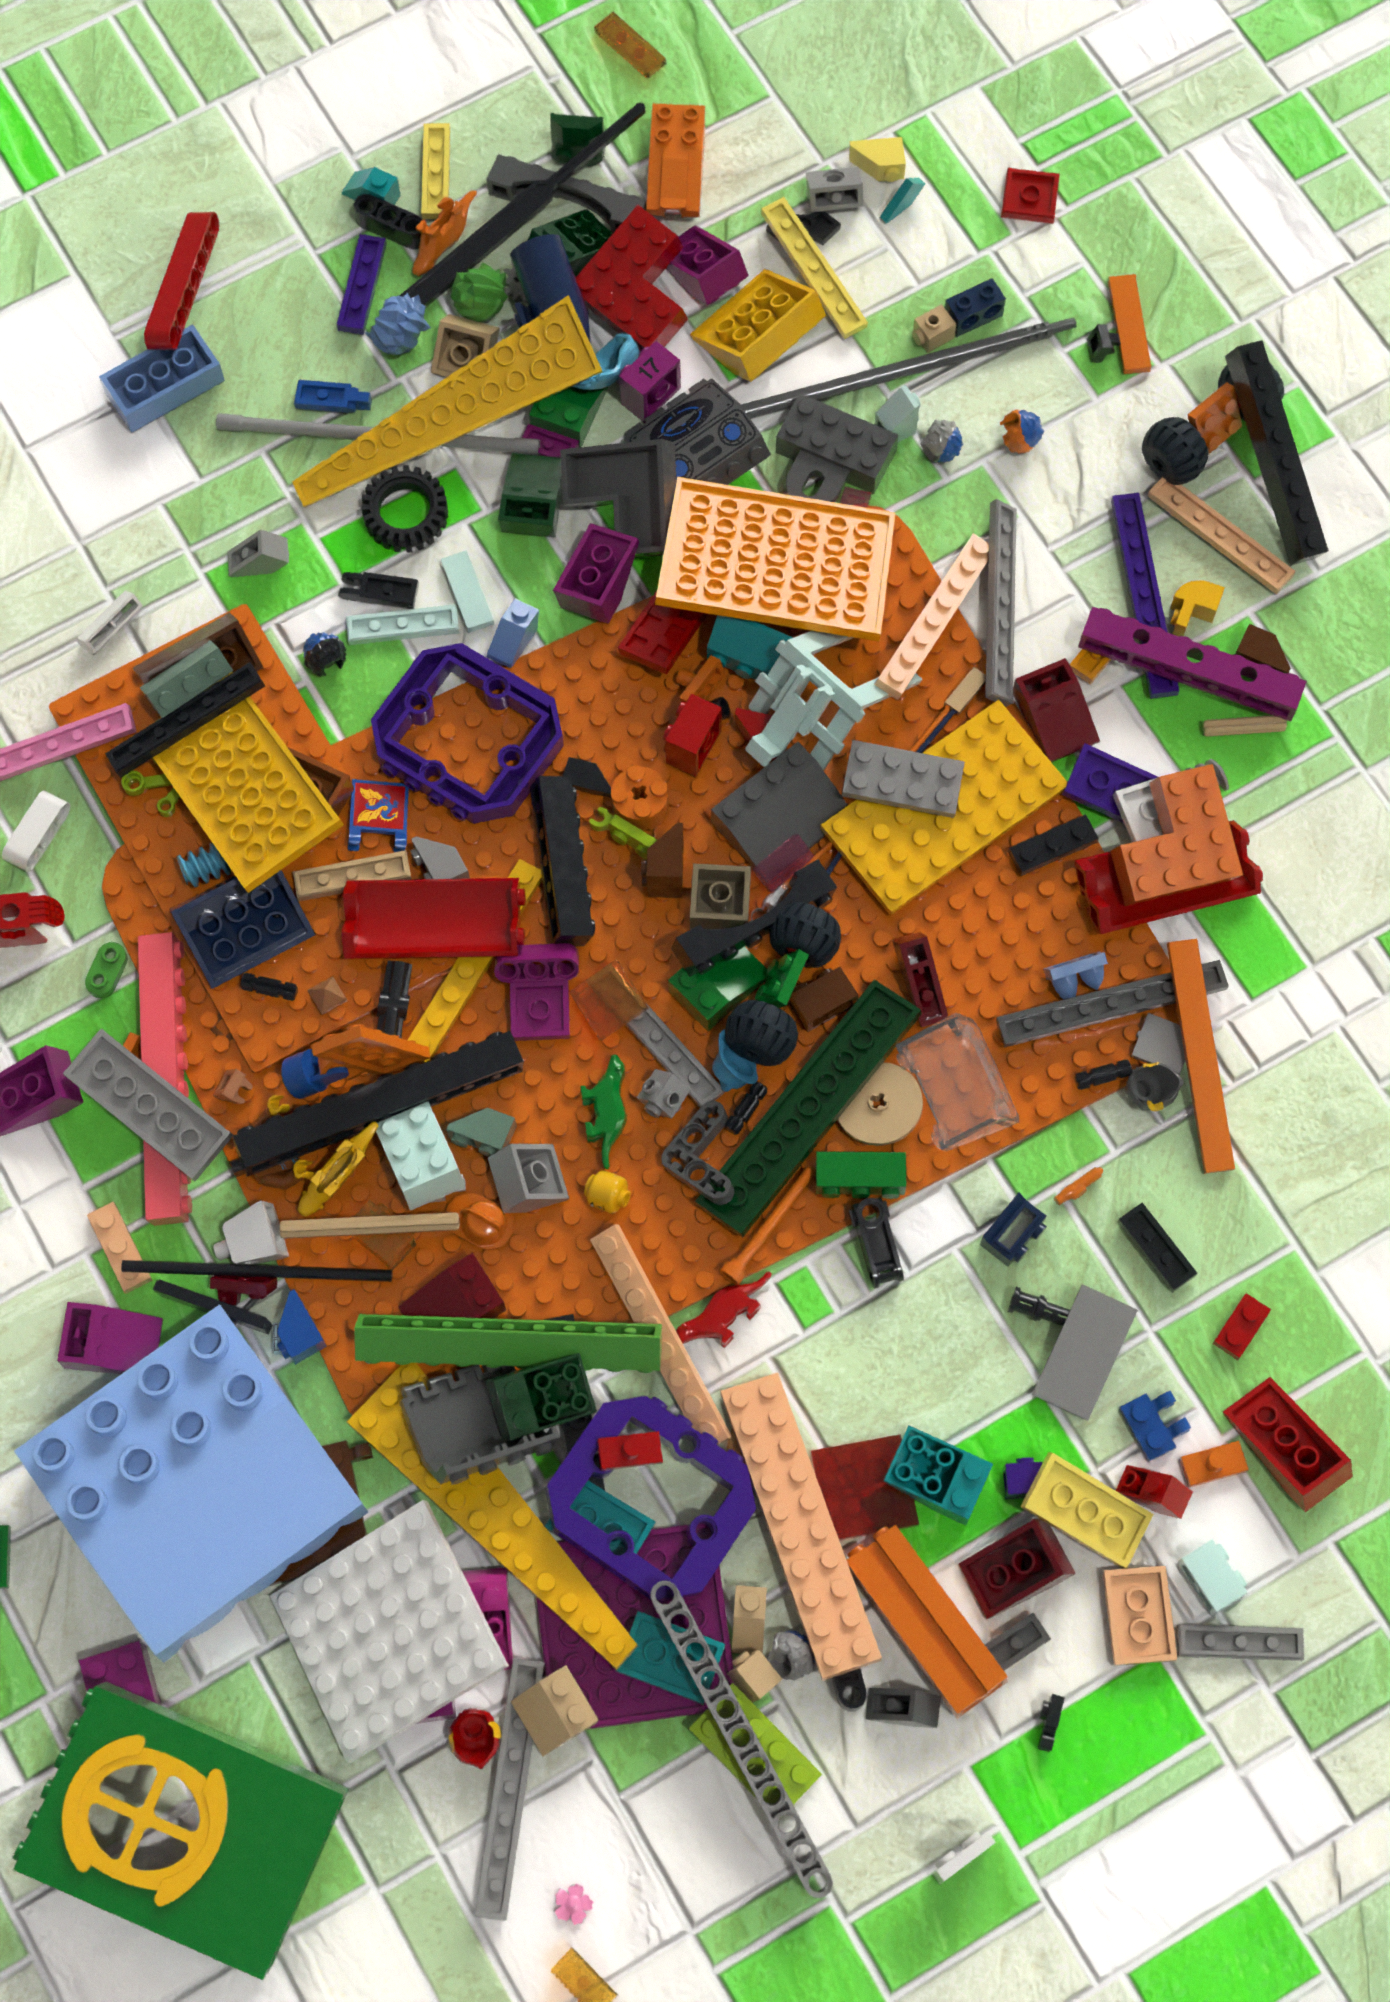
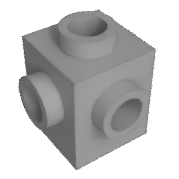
M655 1069L650 1078L643 1084L642 1090L636 1098L645 1105L643 1109L649 1115L655 1118L663 1116L672 1119L681 1108V1104L690 1092V1089L673 1073Z

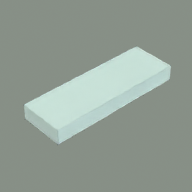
M467 550L442 558L441 564L468 633L494 625V619Z

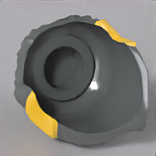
M1155 1062L1143 1064L1132 1070L1124 1087L1129 1100L1135 1103L1141 1110L1155 1112L1164 1109L1174 1102L1184 1084V1080L1169 1066Z

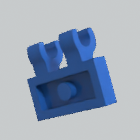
M1171 1391L1158 1396L1152 1401L1146 1393L1119 1408L1149 1463L1176 1449L1173 1440L1186 1434L1191 1429L1186 1417L1167 1428L1162 1422L1158 1413L1173 1406L1174 1402H1176Z

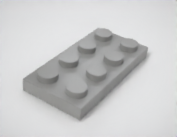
M852 740L842 796L954 818L965 762Z

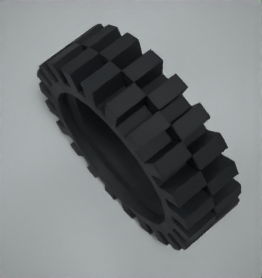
M403 465L402 472H398L397 466L391 467L392 474L389 475L386 469L380 472L381 479L379 480L376 476L371 479L373 486L367 484L365 488L366 495H362L363 505H361L369 535L374 537L376 543L380 544L383 542L384 548L389 550L392 545L395 552L400 553L401 547H406L408 553L413 552L412 546L417 545L418 550L424 549L423 542L426 541L429 545L434 543L433 536L435 535L438 538L441 536V528L445 529L447 525L446 518H448L445 491L443 486H440L439 480L436 477L432 479L431 473L427 470L422 474L421 468L416 466L413 472L410 471L409 465ZM403 489L420 492L430 503V510L425 520L419 525L407 529L392 527L380 516V508L385 498L391 493Z

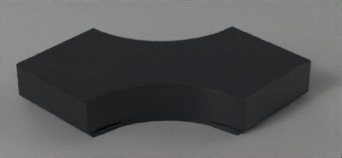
M826 211L806 215L796 214L813 241L824 245L841 229V223ZM767 225L766 232L778 240L769 225Z

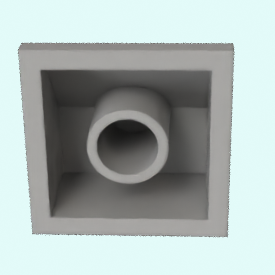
M509 1144L488 1157L503 1213H525L569 1199L553 1144Z

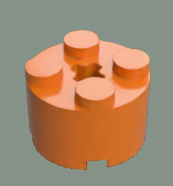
M632 765L620 773L611 787V802L614 815H618L641 830L657 828L665 820L668 813V786L664 778L655 770L640 765Z

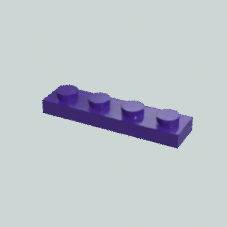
M364 234L359 235L337 321L338 331L364 335L387 245L386 238Z

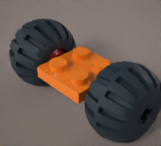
M1270 363L1277 384V388L1282 400L1284 396V384L1279 373L1277 372V370L1274 369V366ZM1228 365L1225 366L1220 374L1218 390L1187 414L1189 422L1179 417L1164 418L1154 423L1145 434L1142 442V454L1149 468L1158 478L1161 479L1163 477L1169 484L1173 485L1185 484L1196 479L1205 468L1208 454L1217 449L1220 444L1242 427L1241 419L1244 421L1245 419Z

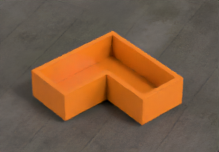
M1213 764L1159 776L1149 782L1163 835L1123 844L1110 851L1125 906L1231 881L1243 875Z

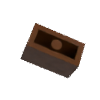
M841 967L835 970L830 968L821 972L817 976V980L810 984L805 982L796 986L790 996L789 1004L806 1031L809 1032L850 1009L858 1000V993Z

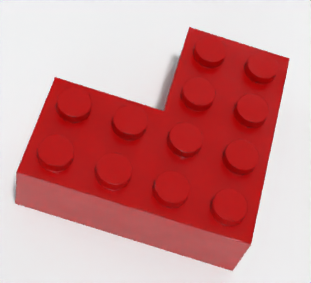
M637 205L576 277L586 307L617 332L631 335L641 351L645 347H650L655 341L665 347L688 320L683 308L653 285L656 279L683 249L678 235L641 206Z

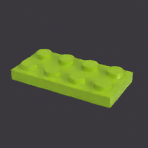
M732 1683L730 1688L794 1805L819 1779L822 1773ZM721 1700L716 1706L718 1715L725 1718L730 1717L734 1712L732 1701ZM707 1708L688 1729L756 1798L710 1709ZM744 1728L736 1729L732 1734V1742L737 1746L746 1745L750 1738L749 1732ZM753 1757L747 1763V1770L754 1775L760 1774L765 1768V1762L760 1757ZM775 1786L766 1787L762 1794L763 1800L767 1803H775L780 1798V1790Z

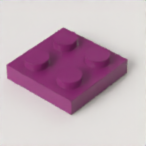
M568 980L510 983L511 1034L515 1041L570 1039Z

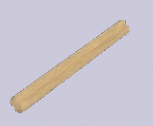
M453 1212L284 1220L280 1222L279 1230L280 1236L283 1239L453 1231L459 1229L460 1219L458 1213Z

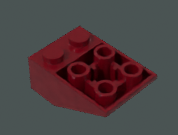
M1066 658L1015 679L1013 696L1043 753L1051 763L1080 751L1084 743L1092 746L1100 742L1079 681Z

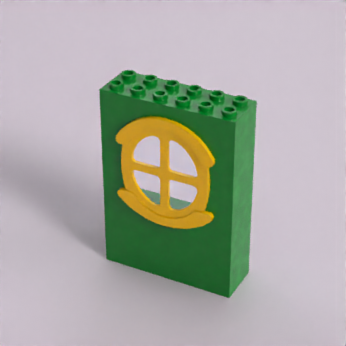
M109 1682L96 1685L93 1689L89 1688L81 1704L85 1708L84 1713L80 1719L76 1718L69 1730L68 1737L72 1738L66 1750L62 1749L55 1761L54 1767L58 1769L52 1780L48 1779L41 1792L40 1798L44 1799V1802L38 1811L34 1810L26 1828L30 1830V1833L25 1841H20L12 1859L17 1862L13 1870L263 1981L274 1964L349 1788ZM132 1765H149L157 1770L156 1778L142 1807H135L102 1792L100 1786L104 1778L118 1769ZM170 1776L178 1777L189 1788L196 1800L200 1822L195 1831H189L156 1816L154 1812ZM93 1804L102 1805L134 1821L132 1832L118 1859L108 1856L98 1845L92 1834L89 1823V1810ZM147 1828H154L188 1845V1851L180 1861L162 1869L139 1870L135 1869L131 1863Z

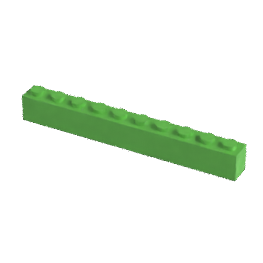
M359 1314L354 1327L355 1361H365L369 1364L395 1362L399 1365L425 1363L429 1366L455 1364L459 1367L485 1365L490 1368L516 1366L517 1368L524 1369L580 1353L585 1371L607 1369L611 1372L637 1370L641 1373L660 1371L662 1359V1324Z

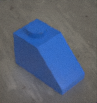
M293 1289L288 1294L277 1331L281 1339L277 1346L285 1360L291 1357L296 1365L324 1349L327 1345L297 1292Z

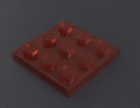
M901 1434L811 1451L814 1473L839 1541L874 1535L885 1526L890 1529L896 1525L899 1530L919 1526L914 1499L884 1482L902 1441Z

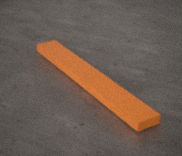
M1196 938L1168 942L1167 950L1204 1174L1235 1170L1198 940Z

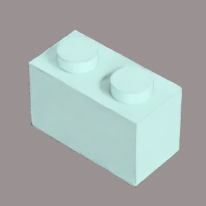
M1213 1539L1178 1561L1179 1567L1211 1616L1248 1593L1244 1588L1247 1586L1244 1577L1238 1570L1233 1571L1227 1562L1229 1560L1228 1553L1220 1543L1216 1545Z

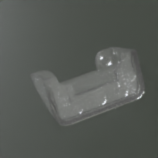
M954 1013L895 1045L899 1052L897 1060L904 1070L908 1069L916 1074L937 1122L933 1126L934 1132L931 1133L932 1140L937 1148L949 1151L1019 1123L1017 1110L979 1027L971 1018Z

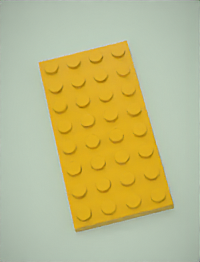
M250 696L153 757L248 893L344 825Z
M999 699L923 752V754L965 762L954 818L856 799L821 824V831L890 916L1060 795L1065 789L1067 780Z

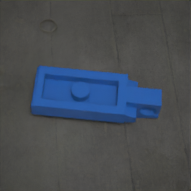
M298 380L294 401L295 409L352 413L356 409L371 410L372 404L370 392H359L358 388L352 387L351 384Z

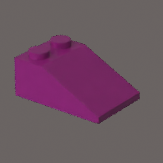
M696 225L678 236L683 249L666 268L694 298L706 305L717 301L721 295L731 288L738 286L742 280L749 276L739 249Z
M590 523L553 589L560 608L609 624L622 600L640 542L639 539Z
M45 1045L0 1072V1137L62 1116L84 1103L79 1087L63 1074L72 1063L68 1051Z

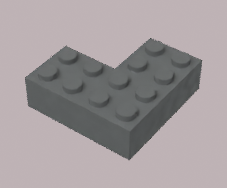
M664 439L561 449L563 505L575 508L613 505L615 531L636 537L640 541L635 558L664 555L676 488L675 443Z

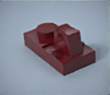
M214 1275L210 1278V1289H217L219 1301L236 1306L240 1303L241 1294H249V1298L252 1299L266 1298L267 1295L277 1289V1278Z

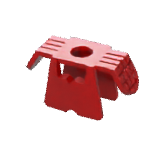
M26 892L0 895V948L47 943V938L32 925L46 924L51 927L62 925L65 919L62 905L56 899L46 895L31 896ZM9 917H17L12 921H7L3 919ZM24 929V930H17V931H15V932H13V931L2 932V931H4V930Z

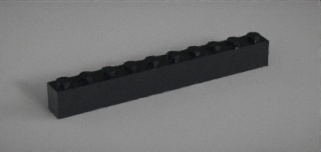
M510 1031L503 1034L502 1032H495L482 1042L476 1044L474 1042L466 1043L458 1051L450 1054L447 1052L437 1054L431 1061L424 1064L413 1063L400 1073L394 1075L393 1073L384 1074L377 1078L376 1082L368 1085L364 1083L355 1085L349 1089V1092L342 1095H328L318 1104L299 1106L293 1113L283 1117L281 1115L273 1116L260 1126H246L240 1129L236 1135H233L234 1147L248 1177L358 1135L372 1122L378 1123L425 1102H429L430 1106H434L523 1071L524 1060Z

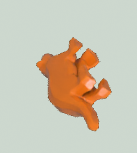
M475 190L468 192L459 202H454L451 198L444 197L437 204V207L442 209L438 219L430 226H427L426 220H422L415 227L417 231L421 232L419 253L412 269L414 275L421 276L426 274L434 267L440 255L460 239L466 225L468 208L477 195Z

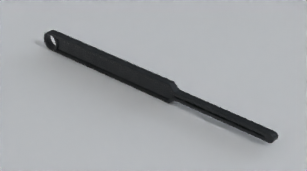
M637 103L550 178L533 182L400 296L404 297L407 292L410 298L419 295L421 304L426 307L453 285L457 272H467V269H472L547 206L552 201L553 191L642 117L646 112L644 103Z

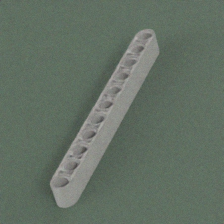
M670 1581L658 1582L651 1590L652 1603L805 1890L814 1898L827 1896L833 1888L832 1877L678 1588ZM669 1586L672 1588L674 1598L669 1604H661L656 1600L655 1594L659 1587ZM677 1614H683L689 1620L687 1630L681 1633L671 1628V1619ZM693 1642L700 1643L704 1648L703 1657L697 1661H692L686 1656V1648ZM707 1671H714L719 1676V1683L713 1689H707L701 1684V1677ZM724 1699L730 1700L734 1704V1712L727 1718L719 1716L716 1711L717 1704ZM739 1728L746 1729L750 1735L748 1743L743 1746H737L732 1742V1734ZM753 1757H760L765 1762L763 1772L758 1775L751 1774L747 1770V1763ZM768 1786H775L780 1790V1798L775 1803H767L763 1800V1791ZM784 1815H791L795 1818V1827L790 1832H783L778 1828V1821ZM800 1844H806L811 1848V1855L805 1861H798L793 1855L795 1847ZM821 1873L826 1876L827 1881L824 1888L814 1890L809 1886V1879L813 1874Z

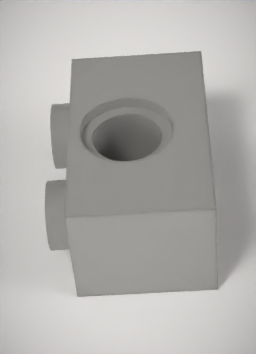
M849 167L806 172V195L810 212L863 207V183L859 168Z

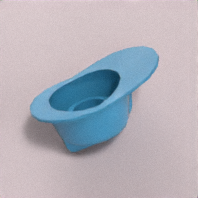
M724 1029L719 1034V1052L712 1064V1070L719 1079L721 1089L724 1092H728L731 1089H739L745 1084H755L758 1081L756 1063L739 1056L728 1046Z

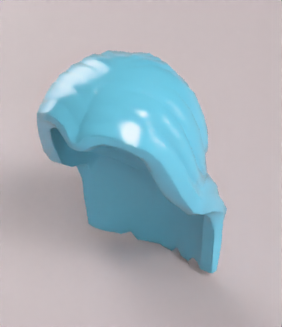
M615 334V337L595 354L603 373L572 387L595 390L613 384L619 379L622 369L628 364L631 365L640 354L638 344L629 334Z

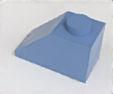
M514 599L501 617L487 652V658L512 668L537 632L539 609Z

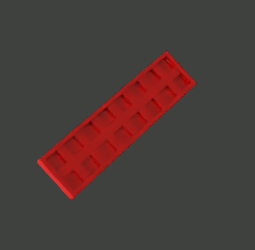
M656 591L618 646V653L667 675L708 613L655 605Z

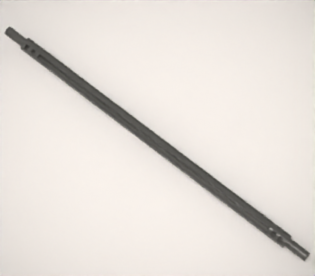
M1072 317L1050 324L1048 321L748 402L741 404L750 419L792 408L799 393L818 401L1052 337V334L1076 328V321Z

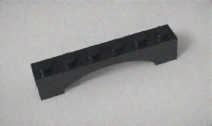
M816 860L796 871L789 882L792 888L776 907L763 916L746 924L726 929H703L701 925H698L676 937L671 950L689 977L700 973V975L706 974L715 967L716 962L722 959L725 962L731 960L739 953L738 950L745 946L748 948L756 946L762 941L763 936L767 935L769 931L771 932V926L778 921L776 919L777 914L787 904L803 902L822 909L831 903L837 886L820 861Z

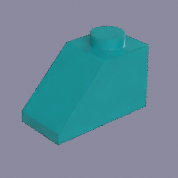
M376 167L355 171L342 190V195L355 200L362 194H369L393 205L401 196L398 177Z

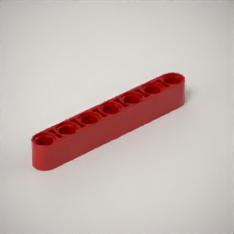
M189 212L186 215L145 327L144 341L149 350H175L179 345L219 233V218L216 212Z

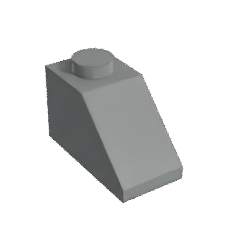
M261 529L227 551L229 576L231 577L272 574L289 563L287 538Z

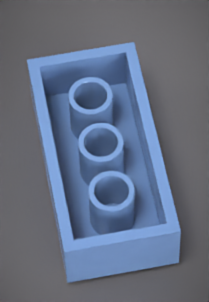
M193 324L184 329L177 349H147L99 376L106 396L131 433L225 381L220 363Z

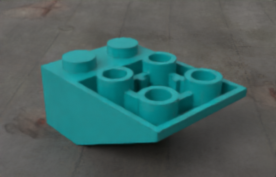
M909 1425L884 1482L937 1513L966 1526L993 1464Z

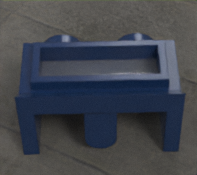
M1018 1192L983 1235L980 1246L1007 1267H1009L1013 1260L1019 1263L1029 1250L1026 1244L1030 1239L1037 1240L1045 1231L1047 1226L1043 1223L1047 1216Z

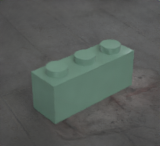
M210 640L141 686L140 689L161 718H164L231 673L233 669L220 649Z

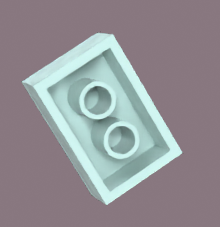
M429 1102L378 1122L377 1135L410 1211L465 1188L457 1163Z

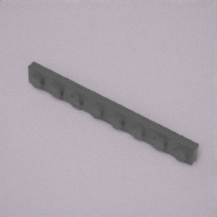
M1216 960L1202 964L1206 995L1227 990L1229 985L1221 961ZM1170 972L997 1017L996 1023L1004 1048L1175 1004L1172 974Z

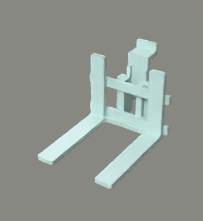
M809 631L786 642L784 640L779 642L775 650L780 653V656L768 675L764 672L759 674L755 682L760 685V688L749 704V709L755 712L768 714L771 708L775 711L762 733L753 736L745 748L763 767L767 766L772 758L781 755L797 732L802 736L812 732L819 738V741L810 754L819 763L821 768L825 770L834 754H840L845 745L842 742L855 722H861L866 713L863 710L891 697V695L874 685L878 678L853 689L849 688L812 655L854 637ZM915 673L905 690L920 684L922 678ZM809 681H811L818 689L814 690L806 703L800 695ZM832 700L840 709L826 728L818 719Z

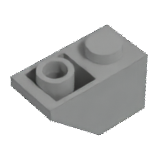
M417 836L411 839L414 849L410 853L416 865L422 864L427 873L423 874L424 879H470L468 869L455 847Z

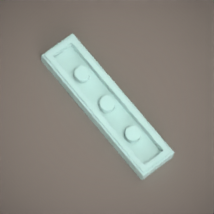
M456 604L346 616L349 645L459 634Z

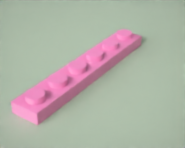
M124 703L1 748L0 781L137 732L131 707Z

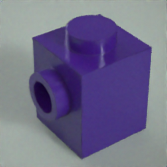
M1026 1457L1016 1459V1463L1005 1464L1003 1468L1005 1500L1025 1499L1042 1462H1034V1458Z

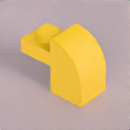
M1203 580L1190 581L1182 585L1176 591L1170 609L1175 610L1170 622L1171 625L1175 626L1172 634L1184 636L1191 616L1212 623L1225 587Z

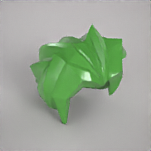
M482 262L479 269H467V272H457L450 297L454 300L453 306L464 318L481 323L497 315L508 298L504 292L506 273L500 274V269L494 270L484 262Z

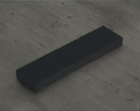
M160 1279L156 1281L153 1288L161 1297L206 1313L220 1304L232 1322L267 1335L271 1331L272 1324L264 1316Z

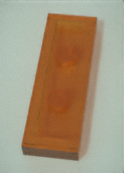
M610 13L594 26L595 33L645 78L648 79L666 65V58L616 13Z

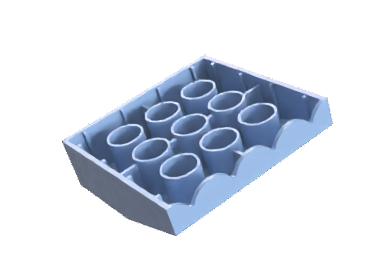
M220 1304L14 1450L82 1553L152 1652L163 1663L169 1660L186 1640L201 1635L222 1621L239 1601L248 1599L271 1585L282 1575L289 1564L298 1562L320 1549L335 1535L341 1526L350 1524L369 1513Z

